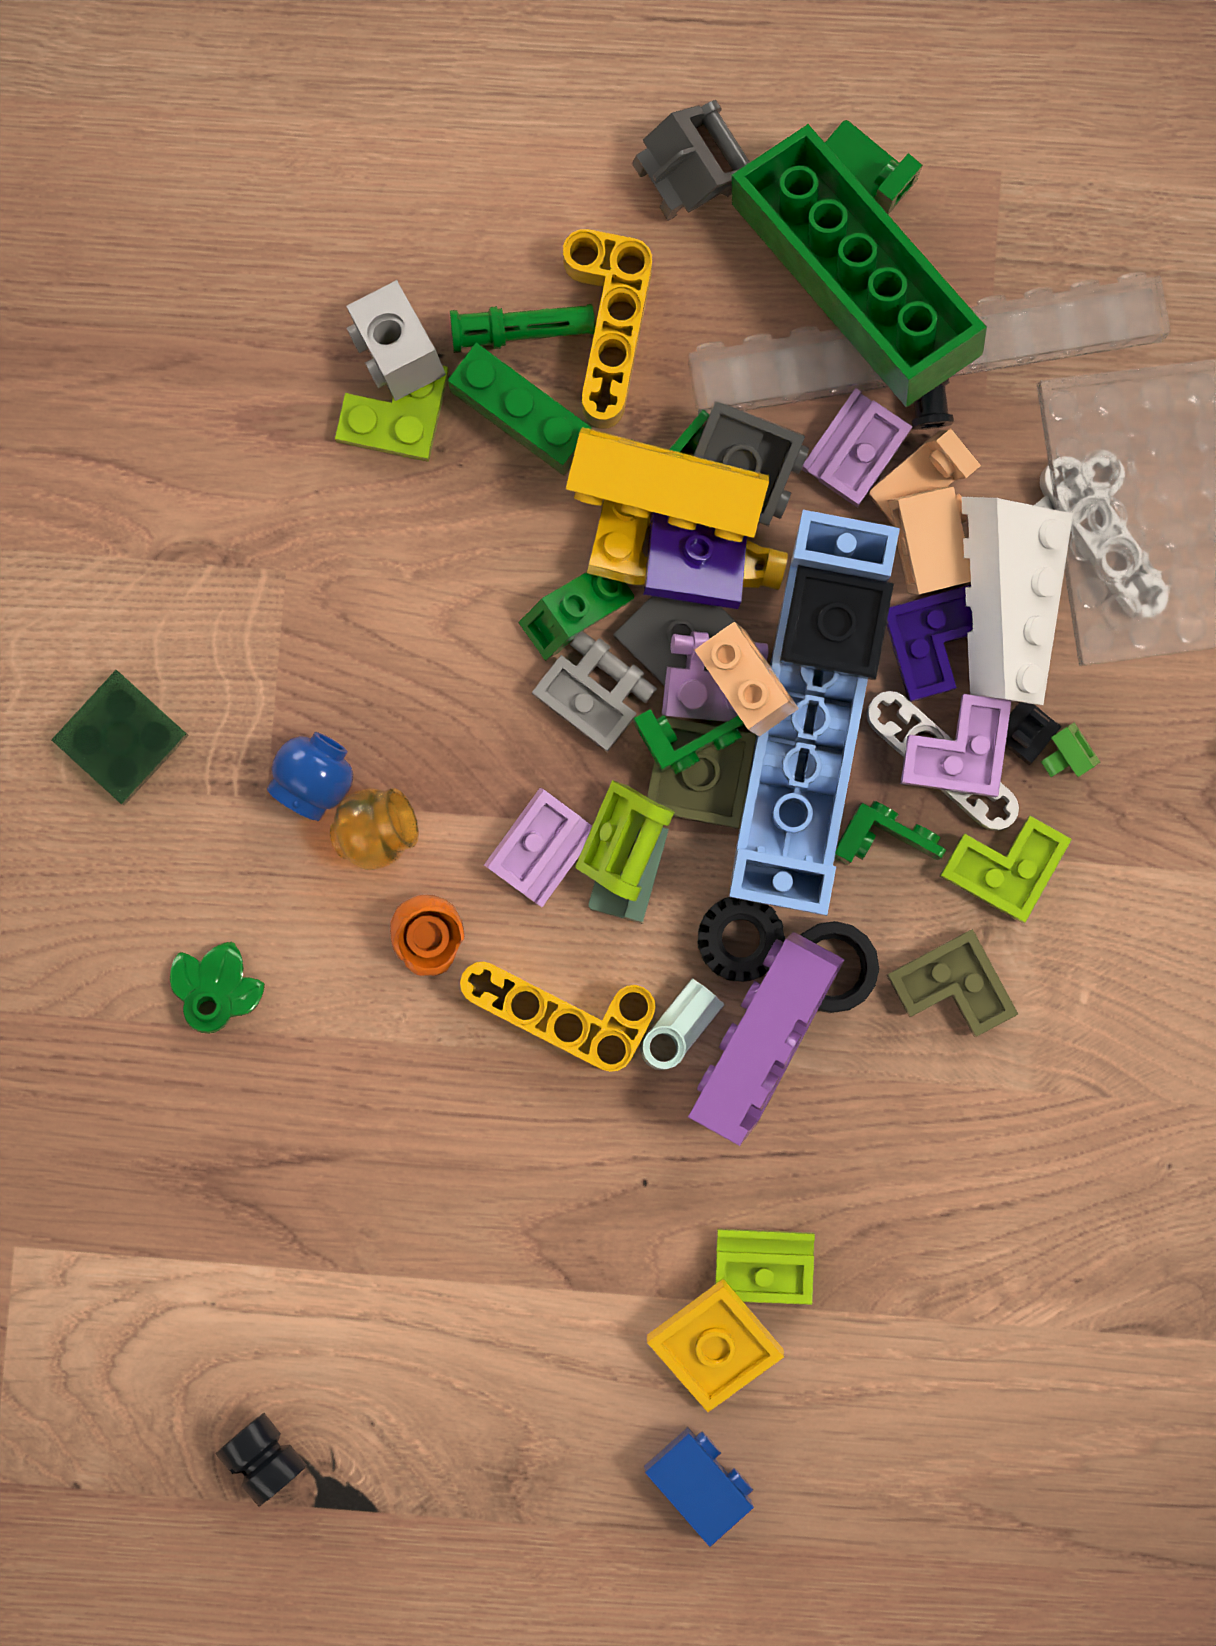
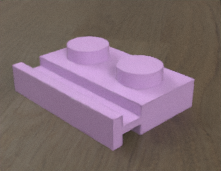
M855 388L805 460L801 470L806 473L808 472L817 478L820 483L858 508L911 431L912 426L876 401H871Z
M539 788L484 866L537 905L543 907L580 856L592 825L547 791Z

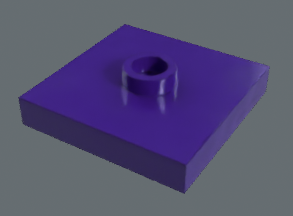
M652 512L643 595L738 609L742 600L747 536H743L742 542L726 540L714 535L716 528L697 523L695 530L684 529L667 523L669 516Z

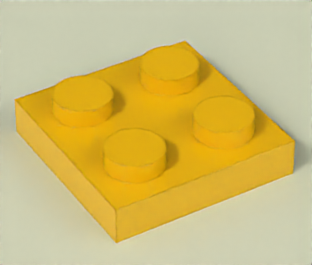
M724 1279L647 1334L648 1345L707 1412L713 1410L784 1358L782 1346Z

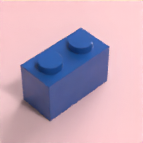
M687 1427L644 1465L647 1476L707 1545L711 1547L754 1508L752 1500L748 1497L753 1488L735 1468L727 1473L716 1460L721 1454L720 1450L703 1431L695 1436Z

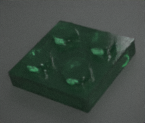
M115 670L51 741L120 804L125 805L189 735L124 675Z

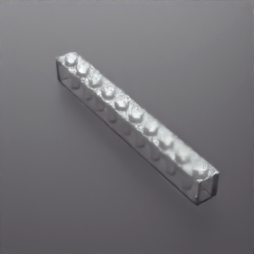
M1134 272L1118 277V283L1100 286L1099 280H1086L1071 285V291L1053 293L1052 288L1044 287L1025 292L1022 299L1006 301L1004 295L982 298L977 301L978 306L970 308L987 326L983 355L951 377L1163 342L1171 330L1161 276L1147 278L1145 272ZM806 326L790 331L791 337L773 340L771 334H758L743 339V345L725 347L724 342L720 341L709 342L697 346V352L689 353L688 358L697 416L702 410L710 414L715 400L739 410L748 411L851 394L855 388L863 392L887 388L888 386L838 327L834 330L819 332L817 326Z

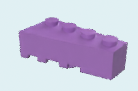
M795 932L790 934L784 942L778 939L775 940L763 965L770 969L761 984L754 981L741 1004V1007L745 1008L746 1012L739 1025L731 1024L719 1046V1049L724 1051L716 1067L710 1065L697 1088L701 1094L688 1116L690 1119L739 1146L743 1143L759 1122L845 959Z

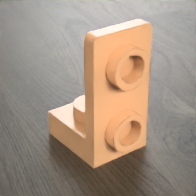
M951 428L941 430L868 491V495L893 525L888 500L948 487L955 480L967 478L981 465Z

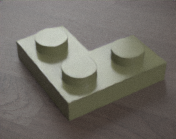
M973 929L886 974L909 1017L952 995L974 1037H977L1018 1015Z

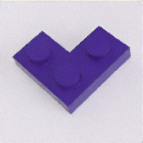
M971 585L889 608L886 626L905 692L910 702L949 692L957 688L944 643L968 637L967 633L973 630L972 610L969 606H966L965 590L966 587H971Z

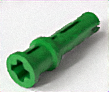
M592 304L503 313L502 308L498 309L497 306L490 307L488 312L459 314L457 310H450L454 353H460L463 347H473L476 342L481 346L491 345L493 349H501V346H506L505 341L579 334L592 335L595 332Z

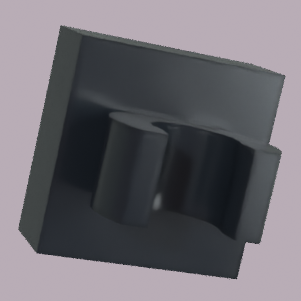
M1019 702L1009 715L1005 746L1030 765L1050 742L1051 737L1059 731L1061 726L1034 704Z

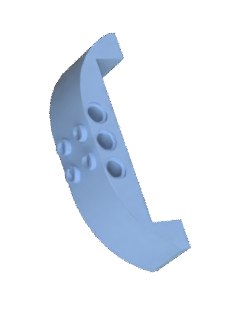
M808 510L802 511L770 667L799 709L760 737H756L729 894L731 898L825 916L828 914L836 866H833L868 679L780 663L779 661L798 565L887 582L892 573L900 530L898 527Z

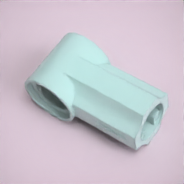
M692 978L656 1024L643 1037L640 1047L642 1059L648 1066L656 1070H666L675 1067L682 1061L686 1052L725 1004L706 987ZM656 1035H667L675 1042L676 1053L670 1061L661 1062L651 1055L650 1043Z

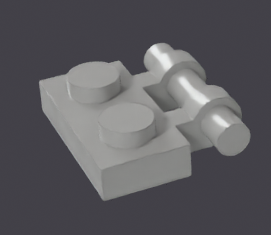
M582 631L570 644L584 656L579 664L575 666L561 655L532 691V695L608 753L637 715L636 712L623 703L626 697L633 693L644 703H647L657 688L643 678L645 673L633 664L629 667L609 652L611 646L599 638L595 641ZM597 666L618 682L611 693L589 677Z

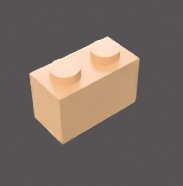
M941 487L888 500L893 526L900 528L897 545L908 593L922 594L971 582L970 558H964L963 538L965 536L962 523L967 521V515L962 514V496L960 494L955 495L954 487Z

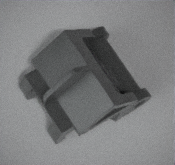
M717 100L710 101L702 107L698 105L672 112L643 139L647 149L638 153L632 162L638 175L643 177L648 174L662 196L663 201L660 209L668 221L676 217L677 212L682 207L689 213L720 194L727 197L732 195L731 175L750 163L719 114L722 108ZM704 124L733 171L727 173L722 171L696 130L698 127Z

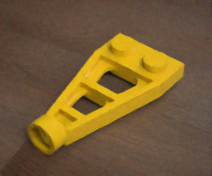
M604 499L587 573L632 585H644L647 557L642 552L646 529L651 524L652 512L650 511L648 518L630 515L621 511V503ZM747 540L743 587L759 588L761 585L779 590L787 564L788 553L761 547ZM755 565H764L763 570L756 571Z

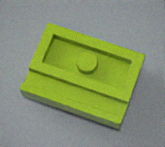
M717 1229L715 1284L724 1279L743 1302L812 1305L815 1233Z

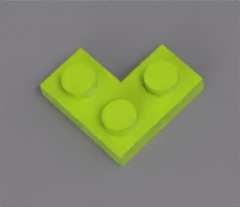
M443 366L446 373L445 376L397 401L392 398V403L345 393L335 436L336 442L429 462L449 368Z
M1028 816L1006 856L963 834L943 868L940 877L1019 922L1026 923L1072 839L1032 816Z

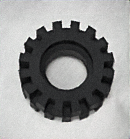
M726 897L715 903L704 915L698 929V949L704 963L716 975L730 981H751L765 975L770 969L763 965L775 940L785 941L784 926L772 906ZM734 920H747L754 924L759 932V946L750 956L735 957L728 953L723 946V931Z

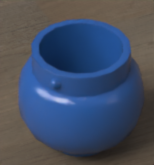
M314 732L311 738L304 736L294 737L284 743L278 750L271 767L273 779L268 785L267 791L273 798L292 811L311 820L320 821L327 809L330 810L344 800L352 786V767L344 759L348 751L335 740L319 732Z

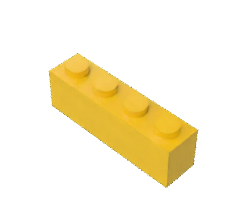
M582 427L566 489L575 492L574 499L587 504L601 506L603 499L621 503V511L630 515L648 518L651 511L669 516L667 523L695 530L698 523L716 528L715 536L730 541L742 542L743 536L752 538L755 536L769 484V475Z

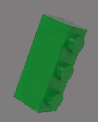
M477 342L447 380L452 394L563 476L572 465L581 428L592 429L591 426Z

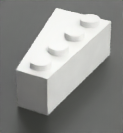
M961 497L962 514L968 515L969 538H963L964 558H970L971 587L965 588L966 606L971 608L973 618V630L967 633L970 695L1043 705L1073 513L1000 498Z

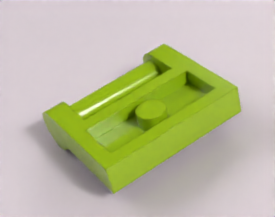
M612 780L575 868L614 894L631 901H637L642 889L638 885L663 826H669L675 812L654 802L628 785ZM641 828L640 833H639V835H638V837H637V840H636V842H635V844H634V847H633V849H632V851H631V854H630V856H629V858H628V855H629L630 850H631V848H632V846H633V843H634V841H635V839H636V836H637V834H638V832H639V829Z

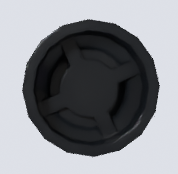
M265 1413L258 1416L215 1453L232 1474L242 1473L245 1476L242 1487L258 1507L279 1492L307 1466L290 1444L280 1446L278 1441L281 1433Z

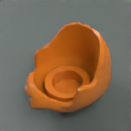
M418 895L404 901L397 907L390 923L391 942L394 952L400 960L404 961L410 971L419 976H436L447 972L454 961L459 945L465 937L464 926L455 906L448 900L435 895Z

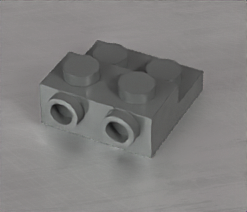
M715 400L693 456L769 475V484L759 518V523L769 526L773 516L779 519L782 518L791 496V492L784 490L791 472L799 475L806 460L809 447L802 445L805 438L803 434Z

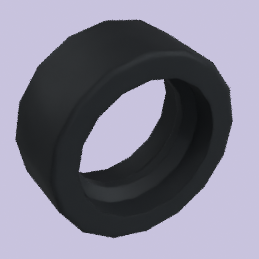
M837 921L819 923L801 933V936L815 944L827 939L845 941L854 948L860 959L861 971L859 979L853 988L842 995H826L818 1011L827 1013L848 1011L864 1002L876 986L880 969L877 951L868 936L853 925Z

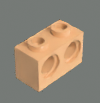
M736 622L731 623L695 649V652L747 729L760 737L799 709L746 630Z

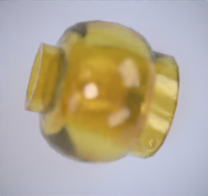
M396 788L386 791L364 789L346 796L336 808L334 822L330 826V838L337 854L365 870L380 869L394 864L401 858L406 849L415 847L419 837L418 822L414 810L406 796Z

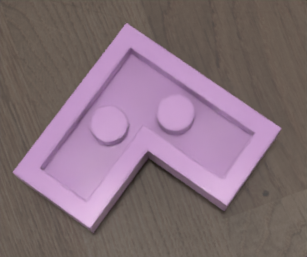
M963 694L961 696L955 741L908 735L901 784L998 797L1011 701Z

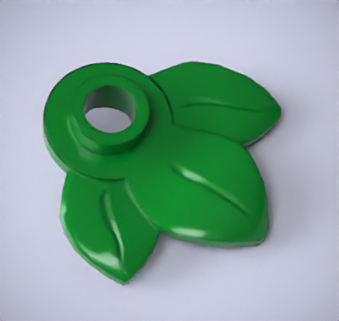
M226 942L214 947L204 955L202 961L183 952L178 953L173 960L170 972L171 989L184 1002L183 1013L185 1020L197 1032L210 1034L221 1030L227 1025L231 1017L247 1015L252 1012L262 998L265 988L264 982L250 977H243V959L239 949L233 942ZM211 1001L215 1003V1011L210 1015L201 1014L198 1009L203 1002Z

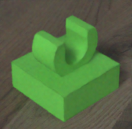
M1075 722L1051 737L1059 750L1041 761L1050 777H1053L1068 766L1072 768L1077 777H1080L1100 763V760Z

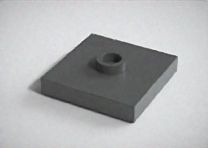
M651 596L613 634V637L665 687L667 666L686 668L687 655L671 653L673 634L690 636L692 631L707 632L709 638H712L736 621L720 606Z

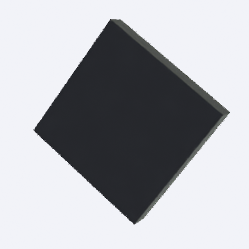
M798 565L779 662L876 680L894 583Z

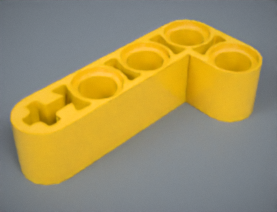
M579 229L572 232L566 238L563 245V263L566 273L578 282L603 287L582 392V410L585 419L592 426L599 429L610 428L622 419L625 411L651 280L652 254L649 247L638 239L589 229ZM580 247L591 248L597 254L596 260L588 265L577 264L571 256ZM635 256L643 262L644 267L638 273L626 274L619 269L618 263L624 257ZM627 302L634 308L635 312L627 320H617L609 314V308L614 303ZM616 347L625 354L626 358L621 365L609 367L600 361L599 356L605 349ZM603 381L611 383L610 403L613 405H608L606 412H599L594 401L600 400Z
M476 962L468 966L462 973L460 980L461 991L471 1003L609 1072L619 1071L631 1061L655 1012L653 996L647 989L638 985H630L620 989L614 996L603 1020H600L487 962ZM485 970L492 973L490 981L502 989H505L507 979L515 983V986L505 996L503 1010L494 1007V1003L500 997L489 992H484L481 997L474 995L476 986L470 983L471 977L474 974L482 976ZM521 992H531L539 1000V1011L535 1017L529 1020L519 1019L512 1010L513 999ZM628 993H638L647 1002V1012L638 1021L627 1020L620 1012V1001ZM564 1014H574L582 1022V1034L573 1042L562 1041L555 1033V1023ZM613 1035L623 1040L626 1052L621 1061L615 1064H608L600 1059L597 1047L604 1037Z

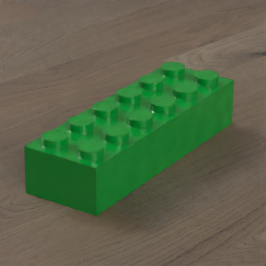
M809 124L731 175L732 205L905 407H908L983 355L987 326Z

